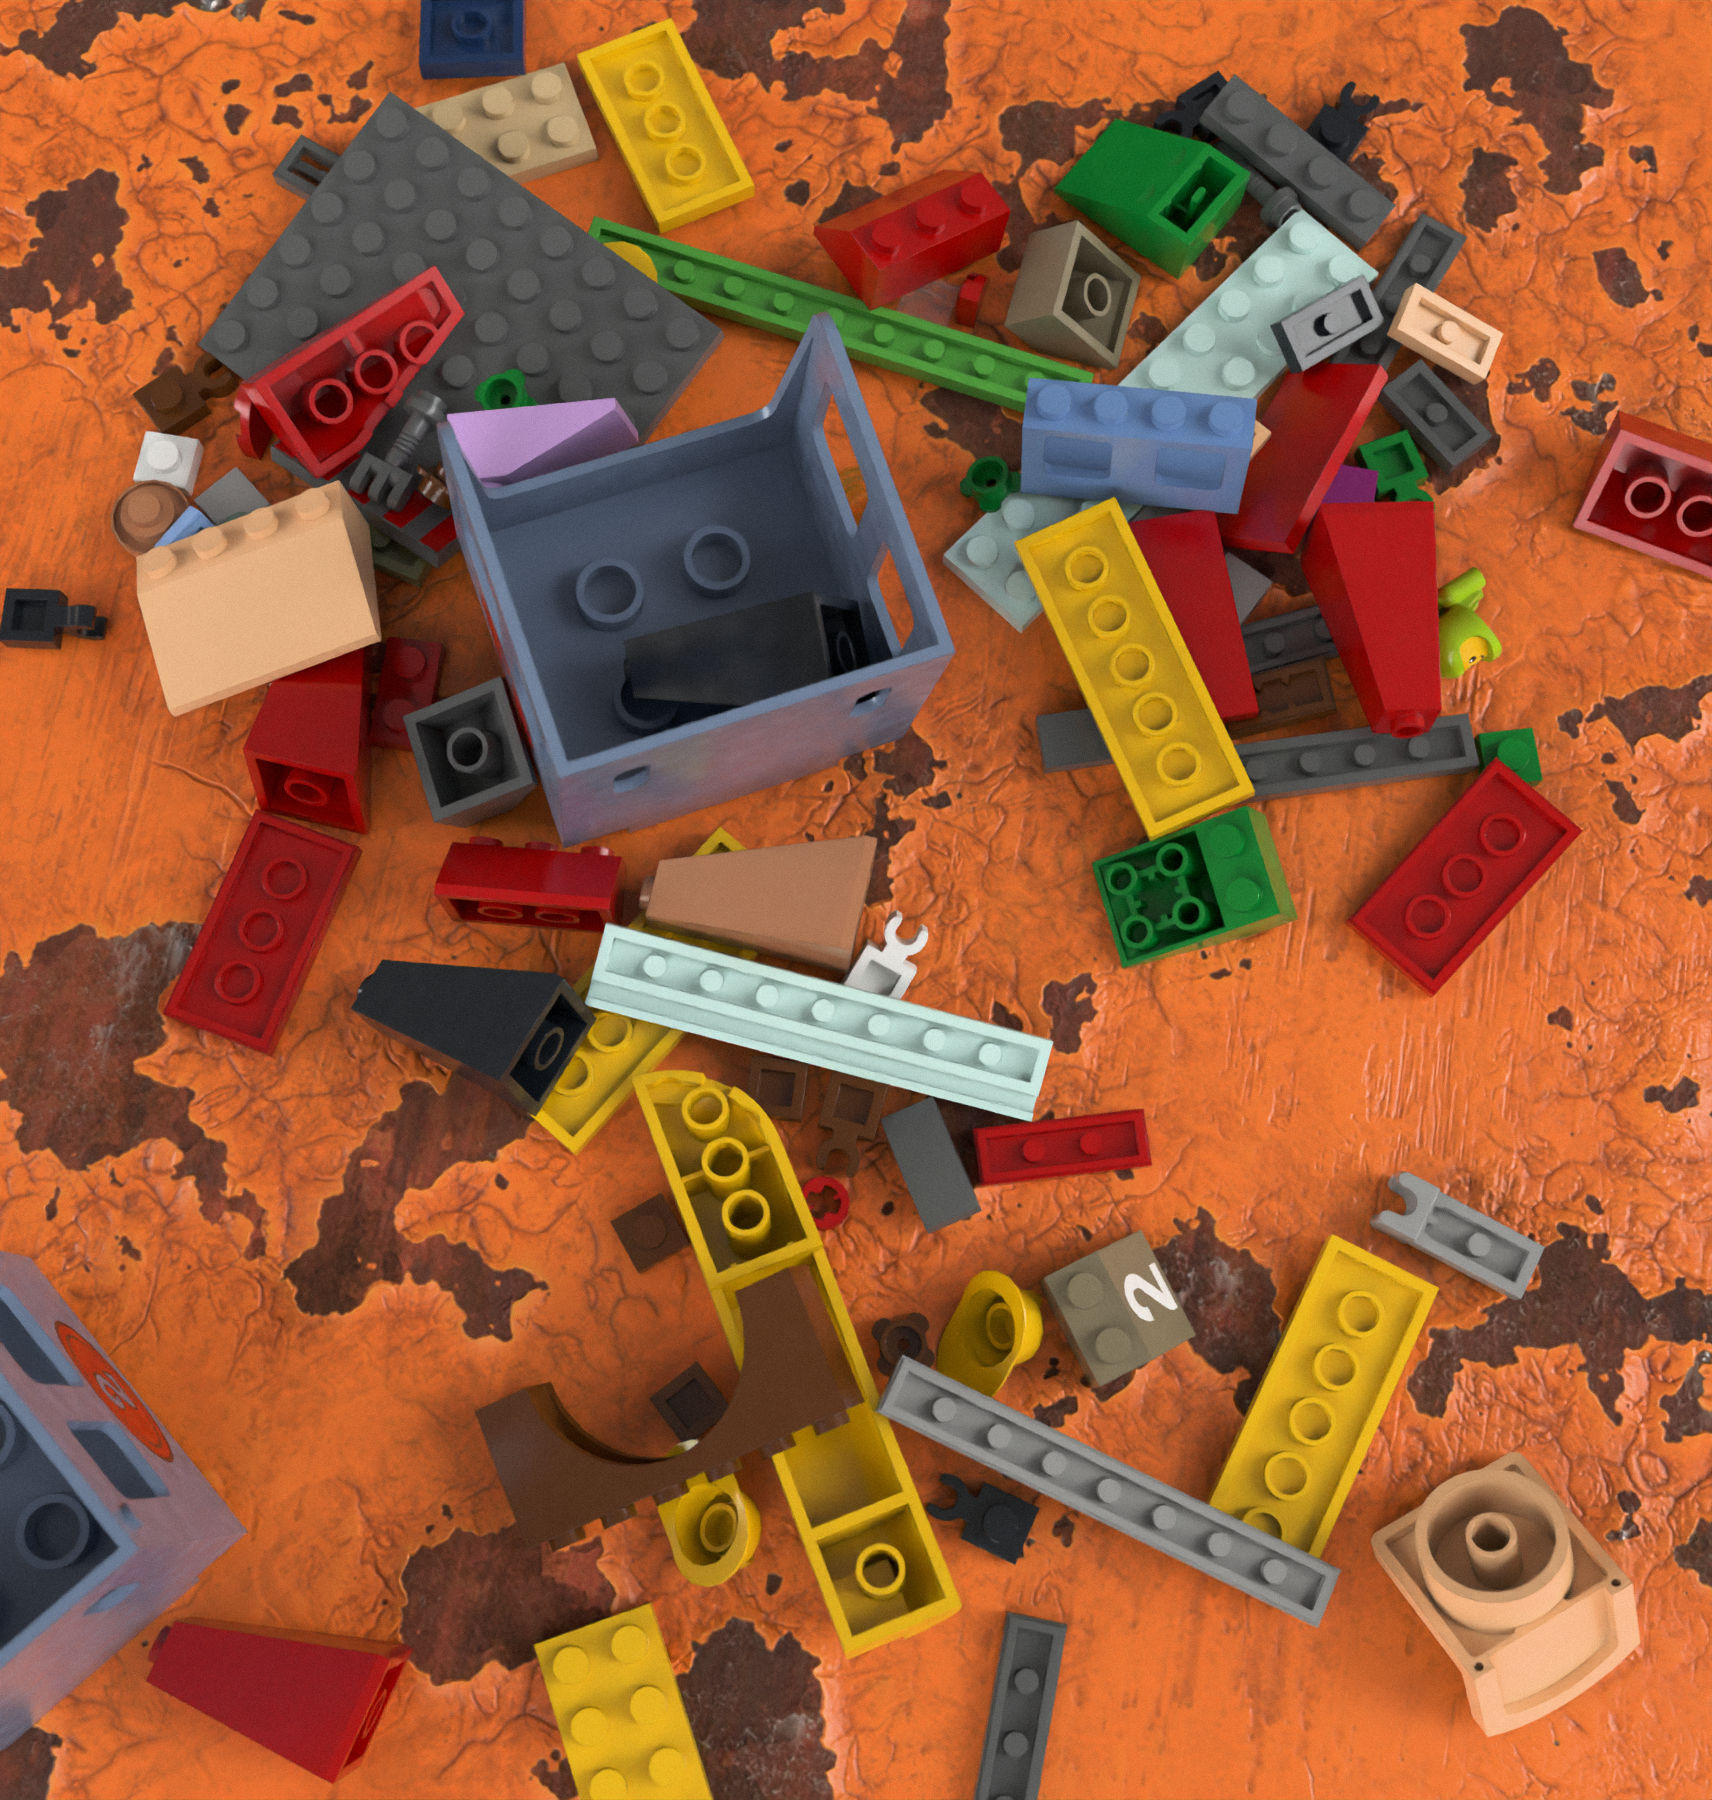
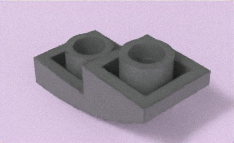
M933 1096L880 1119L908 1190L928 1234L982 1211L963 1162L957 1154Z

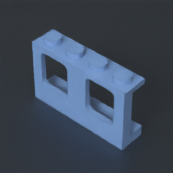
M1029 377L1022 425L1021 493L1106 501L1116 497L1119 503L1238 514L1252 453L1257 399Z

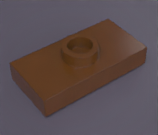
M1324 656L1251 675L1259 709L1258 716L1224 724L1232 741L1337 714V706Z

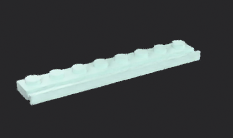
M609 922L605 925L585 1005L1030 1122H1032L1033 1109L1036 1098L1039 1096L1053 1041L1045 1037Z

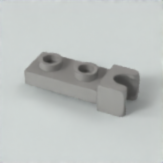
M1397 1171L1390 1177L1388 1187L1404 1199L1406 1210L1403 1216L1390 1210L1373 1215L1369 1222L1374 1229L1402 1244L1408 1243L1412 1247L1513 1300L1522 1298L1545 1246L1440 1192V1188L1409 1172Z

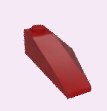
M433 265L283 355L240 384L271 430L315 479H318L364 448L374 435L372 432L390 408L395 407L404 395L402 392L421 367L429 362L465 313L440 272Z

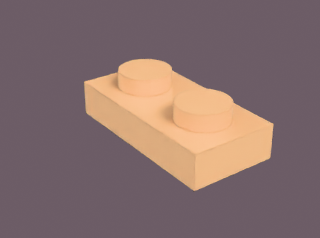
M1415 283L1405 290L1387 336L1475 385L1486 379L1503 333Z

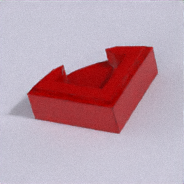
M971 272V274L967 275L966 281L963 280L957 297L955 315L957 324L971 328L975 327L989 285V276Z
M240 385L234 402V409L241 411V435L235 434L236 440L245 456L261 460L274 432L242 385Z

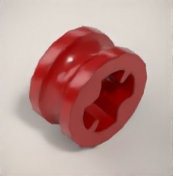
M825 1176L811 1179L801 1189L806 1203L810 1194L820 1196L824 1188L830 1189L837 1194L833 1197V1202L840 1201V1209L837 1214L827 1212L823 1220L812 1216L819 1231L833 1230L841 1225L848 1215L850 1204L848 1192L844 1186L836 1179ZM808 1206L810 1213L813 1212L814 1206Z

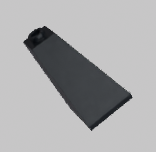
M816 591L802 593L623 640L626 652L623 665L625 678L633 690L634 698L743 707L870 666L858 601ZM875 691L859 698L855 705L876 697Z
M382 960L375 972L364 979L358 989L357 999L351 1007L359 1017L375 1030L535 1117L597 1019L566 980L555 973Z

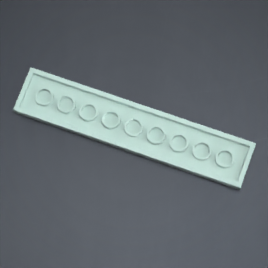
M1301 208L1298 213L1295 212L1117 386L1258 399L1289 368L1270 325L1352 278L1365 275L1369 287H1371L1379 273ZM1021 490L1017 493H1011L1002 501L1000 510L994 513L987 512L943 555L942 563L1018 632L1022 633L1044 610L1015 550L1014 542L1104 501L1021 493ZM1118 502L1128 523L1132 522L1146 506Z

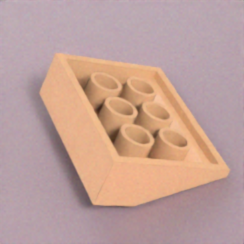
M339 480L318 488L308 489L295 497L268 507L255 509L245 516L216 527L205 528L197 534L165 546L155 547L147 553L136 556L137 596L167 707L174 717L382 640L369 524Z

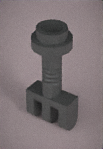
M1219 140L1212 145V147L1251 173L1246 190L1263 206L1260 219L1268 227H1277L1279 229L1295 212L1298 213L1301 210V205L1297 202L1298 194L1289 186L1276 190L1260 173L1256 172L1249 161L1223 140Z
M419 390L416 396H409L403 405L404 410L410 417L384 461L366 452L349 482V488L359 494H363L371 484L368 498L379 504L386 499L391 491L387 500V507L398 513L405 508L418 486L415 477L404 471L411 460L410 457L413 456L416 448L419 447V443L422 442L429 428L437 430L436 424L447 421L444 415L448 409L447 405L441 399L425 390Z

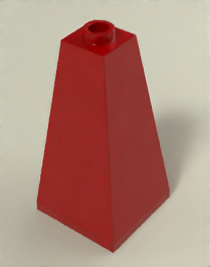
M1434 502L1321 503L1300 557L1301 568L1373 734L1391 733L1393 737L1400 739L1414 738L1423 733H1428L1442 710Z
M373 644L272 681L242 749L261 811L363 835L368 834L371 826V743L369 742V734L372 724Z
M188 1617L174 1621L172 1627L165 1626L157 1636L148 1656V1661L154 1663L146 1682L317 1777L335 1784L361 1765L413 1648L399 1642Z

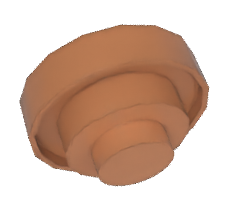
M159 480L140 481L126 488L115 500L110 514L111 529L121 546L136 557L155 548L154 545L191 505L183 492L171 483Z

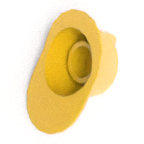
M984 1270L974 1276L966 1287L962 1299L941 1338L937 1354V1371L993 1398L1003 1386L1012 1368L1032 1358L1041 1345L1043 1336V1318L1040 1312L1042 1297L1035 1291L1020 1289L1010 1277L998 1270Z
M691 1439L676 1444L664 1457L679 1455L700 1441ZM705 1473L699 1474L686 1480L690 1489L689 1493L657 1506L679 1571L692 1584L712 1587L724 1583L739 1568H745L753 1563V1554L759 1545L762 1532L761 1515L755 1502L740 1490L734 1473L710 1484Z

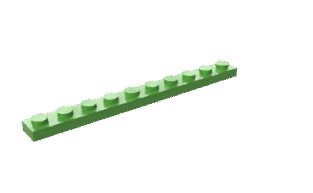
M594 216L588 231L589 235L602 244L623 241L640 247L652 259L657 271V283L692 308L801 342L810 324L811 317L815 314L828 312L837 326L849 358L1023 413L1025 411L1029 377L1092 383L1094 373L885 307L880 306L870 311L862 300Z

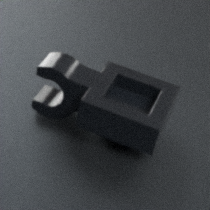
M6 588L0 626V642L10 648L61 649L63 634L87 640H105L108 619L96 616L97 608L95 606H67L68 597L60 590Z

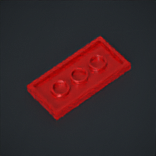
M1316 363L1308 369L1292 374L1289 369L1260 422L1272 433L1270 439L1249 462L1238 514L1215 512L1223 547L1294 554L1389 377L1381 364Z
M1195 510L1129 522L1128 525L1222 722L1228 723L1257 717L1259 713L1215 511Z
M1495 757L1350 916L1345 924L1431 998L1583 830Z
M256 809L164 1009L163 1015L272 1057L363 851L356 845Z

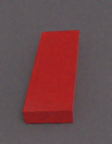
M1144 1108L972 1130L979 1188L1150 1168L1152 1166Z

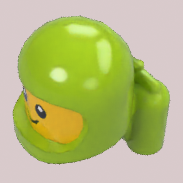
M1475 567L1470 568L1438 590L1441 678H1459L1466 670L1481 660L1490 663L1502 653V647L1496 635L1474 612L1478 607V601L1484 597L1481 588L1486 585L1485 578Z

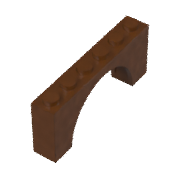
M808 1264L785 1268L734 1292L740 1308L744 1332V1357L736 1391L728 1408L715 1427L700 1442L679 1455L669 1457L636 1456L621 1452L598 1441L587 1433L568 1413L558 1398L551 1382L524 1388L475 1411L527 1550L549 1541L552 1552H555L587 1538L583 1526L599 1518L605 1530L637 1516L638 1513L634 1503L649 1496L653 1497L657 1507L689 1493L690 1489L686 1480L699 1474L705 1473L710 1484L742 1470L743 1467L739 1457L758 1449L762 1460L792 1448L796 1446L792 1434L812 1425L817 1437L851 1422L846 1410L865 1402Z

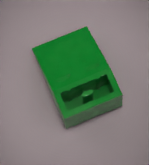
M1115 119L1054 188V193L1179 280L1239 209L1251 173L1208 143Z
M1243 806L1091 863L1122 968L1125 969L1238 940L1298 920L1266 816L1248 806Z

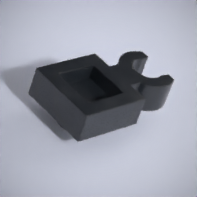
M1219 71L1208 76L1177 96L1174 106L1175 110L1161 113L1156 118L1153 129L1164 132L1173 131L1178 136L1189 139L1197 135L1201 142L1209 144L1218 136L1200 123L1199 119L1228 82Z
M1352 81L1343 87L1336 104V109L1325 103L1306 131L1347 166L1364 142L1369 131L1365 124L1373 118L1379 103V96L1374 94L1366 105L1359 106L1351 101V97L1356 83Z
M941 1474L939 1481L950 1485L955 1490V1503L946 1509L928 1503L926 1510L933 1517L942 1521H951L956 1518L965 1520L966 1523L959 1538L1016 1564L1039 1508L986 1482H983L977 1497H974L968 1493L966 1485L960 1478L951 1474Z

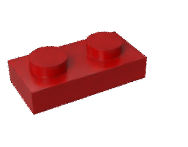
M388 636L369 734V742L373 747L413 752L403 716L437 702L446 655L443 643Z

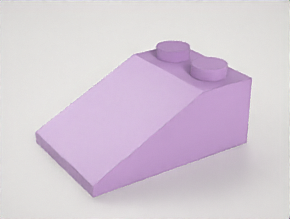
M615 398L447 414V421H450L459 445L482 484L487 488L507 486L625 451L638 443V431Z

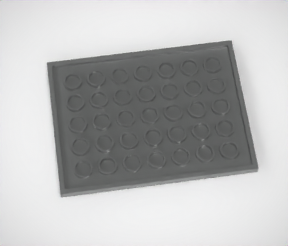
M390 91L198 345L206 352L212 353L222 364L246 380L296 347L435 265L465 314L429 362L421 367L402 392L404 395L394 408H390L372 432L374 435L364 448L359 451L364 455L367 452L384 461L410 417L403 407L409 396H416L419 390H425L435 395L448 407L444 414L446 418L447 414L485 411L482 405L475 399L477 386L485 382L490 376L505 373L508 369H517L524 374L526 378L524 387L528 396L534 398L537 405L615 398L638 431V443L628 449L642 446L723 341L725 335L722 329ZM505 396L502 398L501 403L508 405L511 398ZM429 428L422 442L419 443V447L416 448L413 456L410 457L411 460L404 470L412 474L418 484L423 478L416 470L419 463L432 467L437 465L439 461L443 462L438 432Z

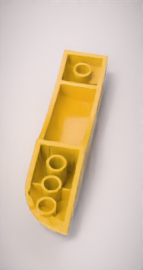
M661 1070L631 1077L633 1087L739 1374L741 1375L744 1357V1332L740 1308L734 1292L785 1268L808 1264L865 1402L846 1410L851 1422L817 1437L812 1425L792 1434L796 1446L770 1457L846 1659H851L901 1637L907 1639L946 1620L961 1609L962 1603L915 1489L887 1417L875 1412L880 1396L840 1294L822 1240L774 1124L764 1110L745 1092L736 1086L731 1088L720 1082L708 1079L704 1073L687 1070Z

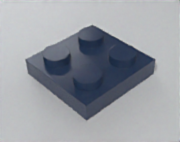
M421 0L419 67L422 79L526 75V0Z

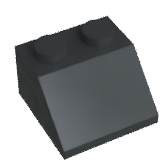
M499 676L403 716L435 823L467 828L514 809L538 785L505 677Z

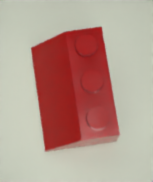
M943 169L814 227L813 234L871 311L998 252L1011 210L982 172Z
M1618 410L1594 459L1572 522V527L1712 578V444Z
M474 836L469 838V843L452 842L435 882L434 896L453 921L603 934L607 922L621 925L627 869L621 856H614L615 852L605 847L584 846L581 848V853L559 851L557 845L548 842L529 841L525 843V848L505 847L503 842L496 838Z

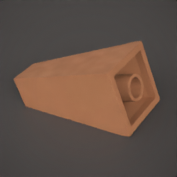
M865 835L660 860L656 876L646 875L639 899V908L647 910L645 916L649 928L848 974L874 866L878 838Z

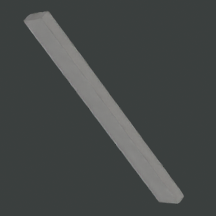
M904 1355L899 1356L875 1408V1412L1311 1626L1319 1627L1341 1569Z

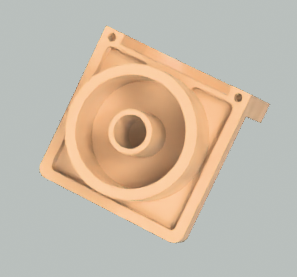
M1507 1453L1480 1470L1465 1472L1446 1480L1432 1491L1421 1506L1377 1531L1371 1538L1372 1548L1377 1561L1462 1672L1472 1717L1487 1737L1522 1727L1568 1703L1612 1671L1640 1644L1633 1583L1520 1453Z

